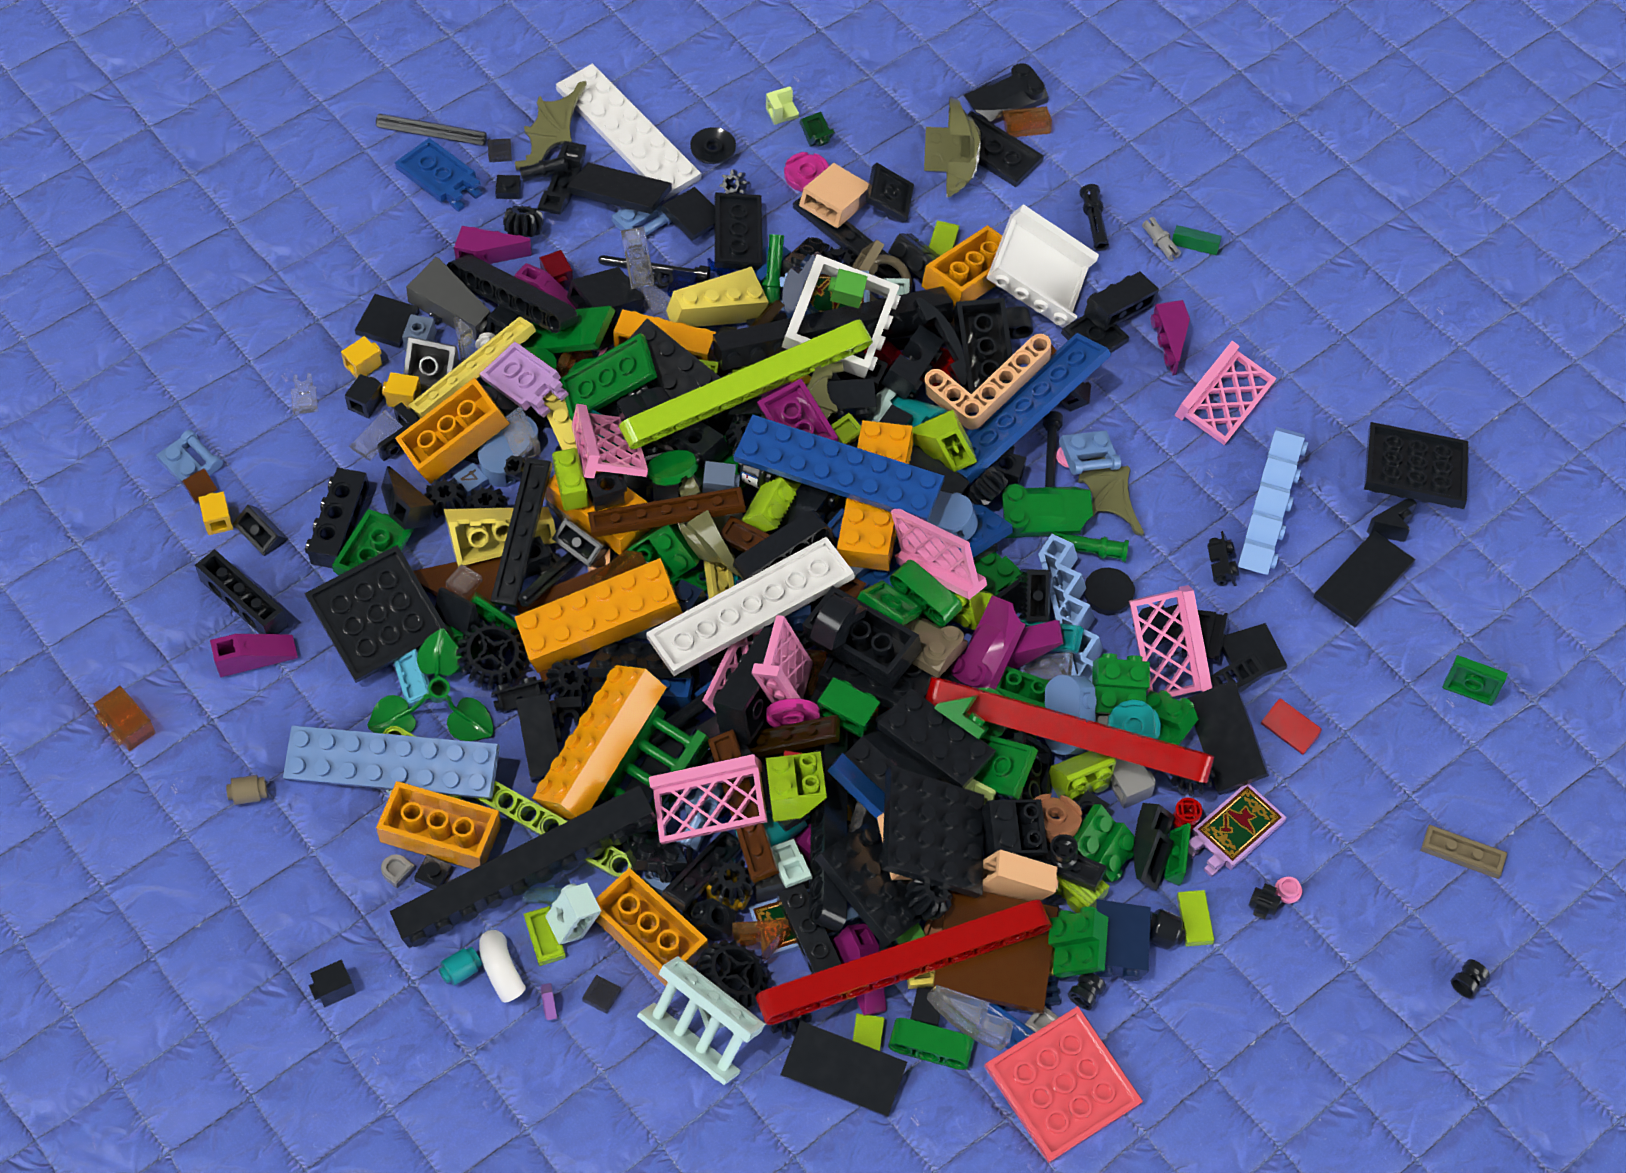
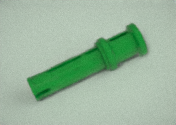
M769 234L766 280L762 282L764 293L769 302L768 305L775 300H780V291L783 288L780 287L784 235Z
M1053 532L1054 535L1073 543L1077 552L1096 554L1098 557H1101L1100 559H1105L1106 557L1121 559L1122 562L1126 563L1129 540L1120 542L1109 540L1105 536L1104 538L1101 537V539H1093Z

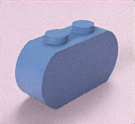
M522 414L505 416L510 424L480 446L477 454L479 466L482 473L488 478L489 484L497 487L515 484L517 480L508 476L504 471L506 459L511 455L521 456L525 459L526 457L532 458L540 447L537 425L528 416Z
M939 492L927 522L967 541L973 536L978 526V520L970 499L960 493Z
M1058 675L1048 682L1045 688V708L1096 722L1095 706L1097 700L1095 687L1088 678L1077 675ZM1045 738L1047 746L1056 754L1080 755L1089 751Z

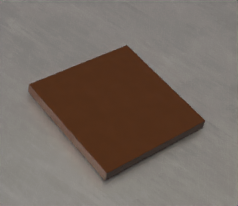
M948 890L953 895L951 899L952 906L944 914L941 931L1029 901L983 892V895L974 898ZM1043 904L1049 919L1057 917L1058 907ZM1049 930L1026 940L935 970L932 991L1042 1014L1045 1006L1052 946L1048 945Z

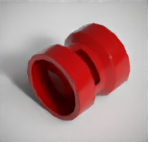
M1187 797L1178 801L1173 813L1175 817L1172 822L1175 829L1188 823L1191 824V833L1199 824L1203 809L1197 800Z

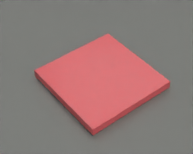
M1078 1006L984 1065L1048 1163L1143 1102Z

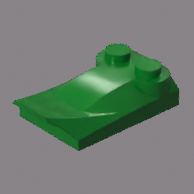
M1011 484L1001 491L1003 519L1012 524L1013 533L1005 538L1050 536L1053 532L1080 534L1084 524L1093 516L1091 490L1079 487L1024 488L1019 484Z
M368 509L332 564L333 572L339 576L396 545L402 551L414 528L404 530L389 517V514H382Z

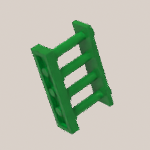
M656 705L599 797L607 802L612 796L617 797L625 793L626 791L619 788V785L627 773L650 787L649 777L651 775L634 765L641 751L670 768L671 772L697 767L710 748L708 742L710 738L697 730L695 735L691 736L663 720L666 712ZM656 728L685 745V750L680 758L675 759L648 742ZM674 794L663 795V807L669 811L677 796ZM653 798V800L649 804L657 819L655 801ZM654 824L650 830L656 832L658 824Z

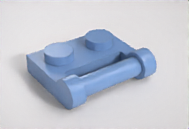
M661 205L652 214L623 208L612 215V222L636 245L642 242L645 236L659 227L672 223L661 211Z
M191 429L185 431L180 439L156 454L158 461L183 487L184 485L181 481L205 468L210 476L223 465V461L217 455H213L197 439V434ZM191 446L207 463L201 466L185 449Z
M1107 430L1062 435L1059 440L1073 475L1081 474L1082 471L1105 468L1117 470L1121 467V459L1115 453ZM1105 457V459L1090 460V461H1081V460H1083V459H1092V458Z

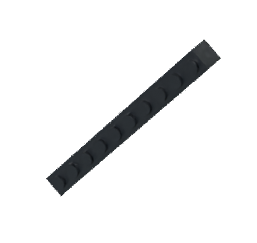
M943 286L900 295L896 310L891 308L889 315L893 316L888 330L883 329L881 335L888 336L916 330L920 325L924 328L935 326L933 321L923 325L913 306L914 301L919 297L933 305L948 322H953V301ZM887 298L860 303L859 308L845 306L804 315L797 334L813 339L860 319L872 339ZM792 318L713 334L714 356L719 362L722 371L752 365L787 350L782 347Z
M639 785L391 910L390 914L401 939L408 948L421 946L429 938L437 934L449 932L454 925L462 921H470L476 918L478 913L488 908H496L504 900L512 896L524 894L529 887L537 883H545L551 880L555 874L563 870H571L579 862L587 858L599 856L604 849L612 845H620L626 842L628 837L638 832L643 833L650 830L657 823V819Z

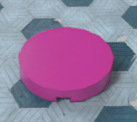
M797 153L787 160L784 168V178L790 187L803 192L804 187L826 170L829 164L819 154Z
M803 699L779 700L769 705L766 711V720L772 727L820 718V708L817 704Z

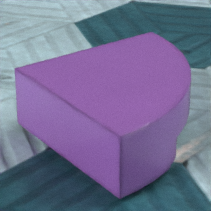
M551 983L542 984L540 988L545 1019H557Z

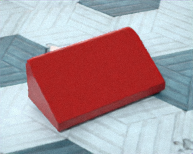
M1281 698L1278 699L1261 721L1263 726L1302 755L1319 738L1322 731L1319 726Z

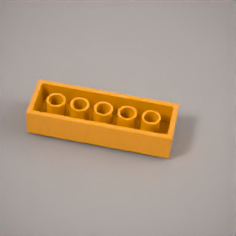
M862 420L857 448L906 464L910 463L913 447L912 426ZM847 498L837 551L851 567L889 571L896 538V529L891 512Z
M661 558L515 616V620L529 661L536 672L539 673L551 668L555 662L559 661L561 663L563 659L567 658L572 660L669 621L683 612L668 572Z
M616 665L608 673L607 680L602 688L594 695L593 702L588 710L580 717L579 724L573 734L566 739L565 746L559 756L552 761L551 768L545 778L538 783L532 799L559 817L570 820L591 810L667 687L647 669Z

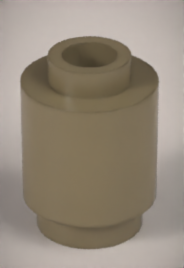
M250 775L231 778V784H226L228 800H233L234 805L259 802L261 798H267L265 776Z

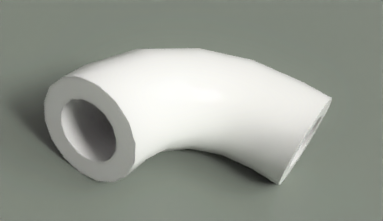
M498 930L486 931L479 939V951L484 968L501 1001H512L525 991L526 986L511 960L505 935Z

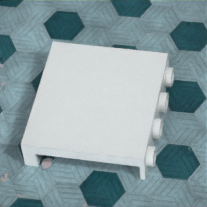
M1023 204L1010 215L987 279L1033 308L1036 312L1047 317L1056 325L1064 328L1077 319V315L1073 313L1088 268L1097 262L1099 254Z

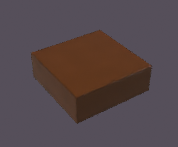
M205 468L181 481L194 503L199 501L198 497L206 496L218 490Z

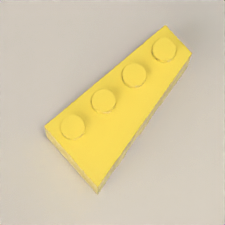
M749 267L673 291L666 312L670 321L681 322L693 327L746 323L748 319L758 318L769 302L753 268Z
M542 507L535 537L540 536L544 544L556 543L552 540L556 533L554 520L548 507ZM514 508L444 509L458 567L502 556Z

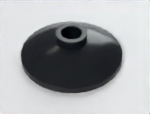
M709 127L695 133L690 142V149L693 156L699 161L707 164H719L729 160L734 155L736 141L730 132L722 128Z

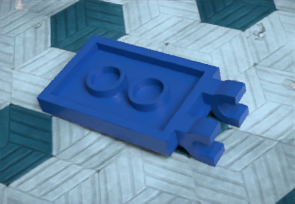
M431 138L426 139L395 162V167L398 171L441 203L447 199L458 212L465 208V203L460 200L463 198L461 193L463 190L467 189L469 194L475 199L483 194L482 190L478 188L481 183L476 179L475 171Z

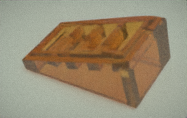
M626 550L594 574L590 580L592 583L597 584L647 563L641 552Z

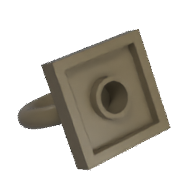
M875 240L862 249L852 268L869 271V274L874 275L879 264L891 265L900 273L901 278L910 279L909 293H911L912 279L908 268L901 260L894 256L879 255L884 247L883 243ZM870 293V301L879 300Z

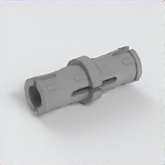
M1154 217L1149 218L1151 223L1146 220L1142 227L1153 239L1155 247H1159L1169 261L1174 260L1173 255L1175 258H1178L1181 251L1170 239V234L1161 228Z

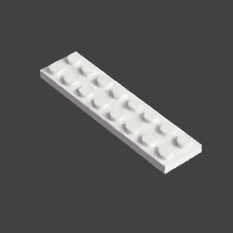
M593 64L556 84V90L563 97H566L574 91L579 82H587L575 106V110L639 175L672 183V190L665 197L664 201L701 180V173Z
M825 537L646 632L647 639L672 675L676 676L763 629L764 626L766 627L774 623L777 615L785 617L824 596L832 586L838 588L854 579V572L829 539Z

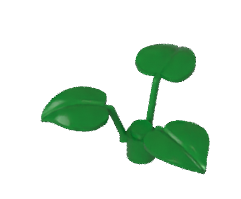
M444 628L430 635L418 651L417 665L420 671L424 674H434L435 677L428 685L427 694L423 695L409 709L406 700L400 696L388 695L379 700L367 724L368 729L373 733L383 734L391 726L400 727L411 733L416 725V720L411 713L429 699L434 703H441L444 700L447 702L449 708L453 711L447 718V728L450 734L457 740L475 741L490 738L493 735L492 720L484 705L474 698L465 697L459 701L456 708L451 700L452 698L448 695L450 691L448 681L439 676V674L442 676L454 674L460 667L457 665V660L462 657L456 656V650L459 648Z

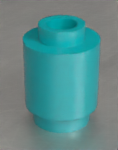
M473 947L468 949L462 948L440 961L442 967L438 971L446 984L451 982L455 986L477 973L478 968L482 966V962Z

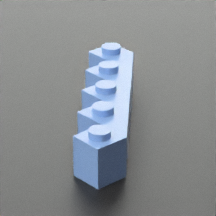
M1276 427L1238 567L1268 575L1270 568L1275 569L1279 555L1274 553L1277 539H1283L1286 526L1282 525L1284 512H1290L1294 498L1289 496L1292 483L1297 484L1301 472L1300 469H1297L1298 459L1300 455H1305L1308 442L1304 441L1305 434Z
M1051 534L1038 554L1042 568L1051 570L1050 598L1056 620H1059L1060 624L1077 625L1084 628L1078 653L1065 652L1071 675L1084 676L1092 682L1093 661L1099 658L1103 652L1099 636L1087 631L1095 618L1091 605L1079 600L1086 590L1082 574L1071 569L1078 559L1074 544Z

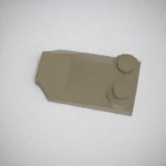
M920 616L904 625L906 628L919 634L922 651L912 664L937 678L967 649L968 641L964 639L963 632L957 627L946 626L942 628Z

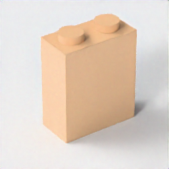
M833 163L804 187L799 206L832 226L839 228L867 203L865 200L869 183Z
M998 850L983 860V892L1025 901L1035 899L1042 901L1056 893L1058 886L1056 866L1004 850Z

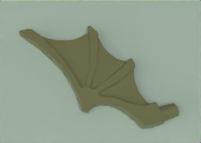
M586 81L579 82L571 94L556 101H543L541 96H539L537 100V119L531 127L524 126L525 134L528 135L531 141V154L526 155V160L515 161L516 170H520V167L539 163V160L546 158L551 149L563 144L564 141L572 142L570 134L572 114L587 85Z
M842 362L828 364L824 367L820 365L814 368L815 371L809 384L806 386L826 419L832 413L836 414L838 412L837 405L833 404L829 397L827 383L828 379L832 378V373L843 372Z
M1105 457L1087 459V461L1105 459ZM1121 466L1117 470L1105 468L1083 471L1079 475L1078 482H1085L1091 490L1093 516L1098 511L1114 513L1130 524L1134 534L1143 536L1144 531L1138 522L1129 498L1128 478L1130 467Z

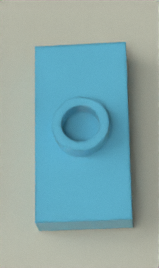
M417 649L410 651L394 662L404 698L410 708L423 695L427 694L429 685L427 674L422 673L417 665L419 651Z

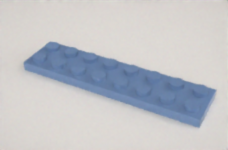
M291 726L283 779L393 790L396 781L443 795L492 799L500 746L494 743Z

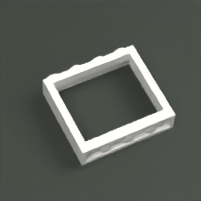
M817 254L786 332L782 347L790 349L811 340L797 333L821 273L836 277L840 268L868 276L865 290L887 298L872 337L873 343L868 347L864 359L851 355L837 361L843 363L844 371L865 378L868 369L874 370L878 359L874 357L876 349L881 351L885 337L881 334L883 329L888 330L893 316L889 315L891 308L895 310L901 297L897 295L900 285Z

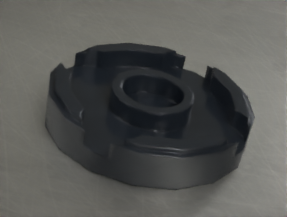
M1108 567L1095 570L1086 578V590L1083 594L1087 604L1091 605L1094 611L1104 615H1115V613L1120 611L1122 613L1129 608V600H1133L1135 589L1132 580L1127 574L1119 569Z

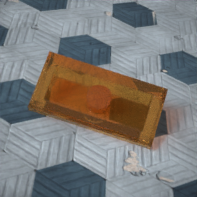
M1046 106L1005 110L1002 113L1005 132L1013 137L1051 133L1052 119Z

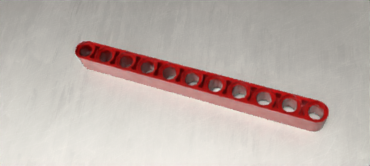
M931 677L925 699L935 706L943 701L978 695L967 713L970 715L973 712L987 722L1198 782H1208L1214 761L1213 755L937 677Z
M1035 899L766 989L757 994L755 998L765 1024L773 1025L1043 934L1052 927V924L1042 901Z

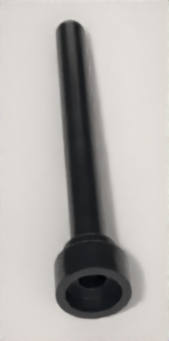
M601 255L598 258V262L602 265L648 272L667 270L674 276L693 278V281H697V284L710 280L711 268L709 266L700 265L695 267V269L606 255Z
M1050 411L1043 417V426L1047 431L1045 487H1055L1057 432L1063 424V415L1057 411Z

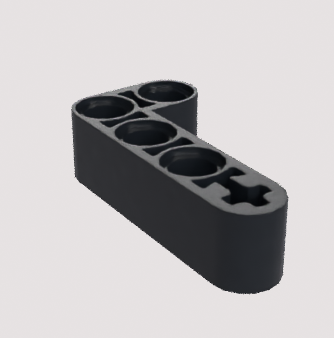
M810 510L739 555L733 562V568L744 581L825 537L835 547L832 531L815 510Z

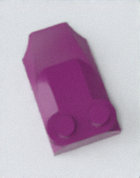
M802 379L762 394L761 400L757 401L766 419L839 442L838 436Z
M993 595L991 596L984 614L967 645V649L949 667V672L960 682L973 688H997L1026 625L1016 615L1013 603Z

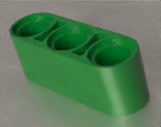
M907 560L890 576L892 586L924 608L922 613L940 627L947 625L963 610L960 600L913 560Z
M896 1018L888 1047L902 1055L958 1070H965L968 1068L975 1041L972 1037L963 1033L907 1018Z

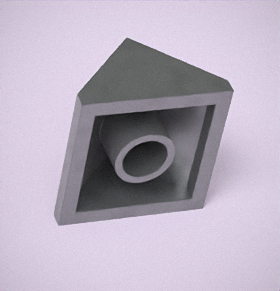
M408 337L403 374L418 376L421 389L428 390L460 364L457 346Z

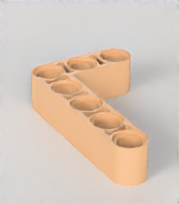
M1044 334L1032 336L972 394L940 369L930 370L925 375L926 393L940 407L948 411L954 410L960 423L965 428L977 429L1051 359V341ZM1044 348L1043 351H1037L1035 349ZM1020 364H1027L1028 366H1026V367H1020V366H1018V365H1020ZM1003 380L1011 381L1010 383H1002ZM934 383H940V384H941V385H939V386H932V384H934ZM986 396H993V397H994V398L991 399V400L985 399ZM954 397L959 398V400L957 401H950L949 399ZM970 412L977 413L975 416L967 415Z

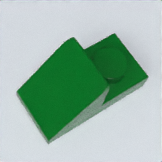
M978 695L943 701L934 708L977 739L982 738L988 730V727L984 725L985 720L973 712L970 715L967 713Z

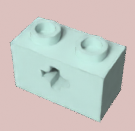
M588 883L580 885L569 884L561 890V894L553 902L551 909L545 917L558 944L561 945L582 939L600 914L601 909Z

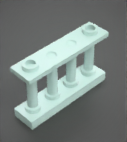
M677 956L664 964L659 972V975L667 980L668 983L658 1003H653L638 1013L637 1017L711 1074L715 1080L725 1085L738 1076L741 1071L732 1064V1061L743 1040L747 1043L760 1034L765 1023ZM677 989L690 999L679 1021L666 1012ZM699 1006L712 1016L701 1038L688 1029ZM721 1023L734 1033L723 1055L710 1047Z

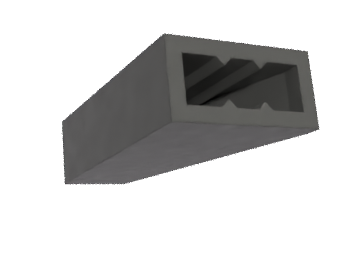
M435 257L406 286L409 303L419 307V309L428 314H436L442 318V322L475 341L479 335L486 332L487 316L490 314V310L439 258Z

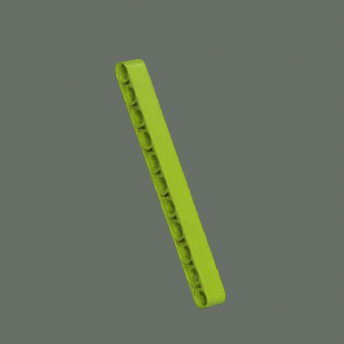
M860 319L852 321L634 415L621 422L618 427L631 450L640 448L815 371L814 368L820 365L824 367L868 348L873 343V340Z
M391 726L383 732V734L415 736L397 726ZM497 781L494 783L492 799L471 797L491 809L498 810L499 814L538 836L548 832L549 826L553 823L561 825L567 822L565 819ZM508 798H513L512 806L504 809V801ZM535 810V818L531 821H525L526 814L529 811ZM613 846L605 849V854L600 860H594L593 858L583 860L615 879L623 874L616 872L617 865L621 862H628V868H631L635 873L637 871L633 869L626 854Z

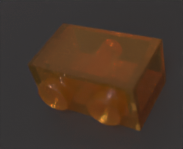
M118 686L94 703L97 714L94 716L102 728L108 726L112 731L109 734L118 746L123 744L128 751H131L156 733L151 720L121 686Z

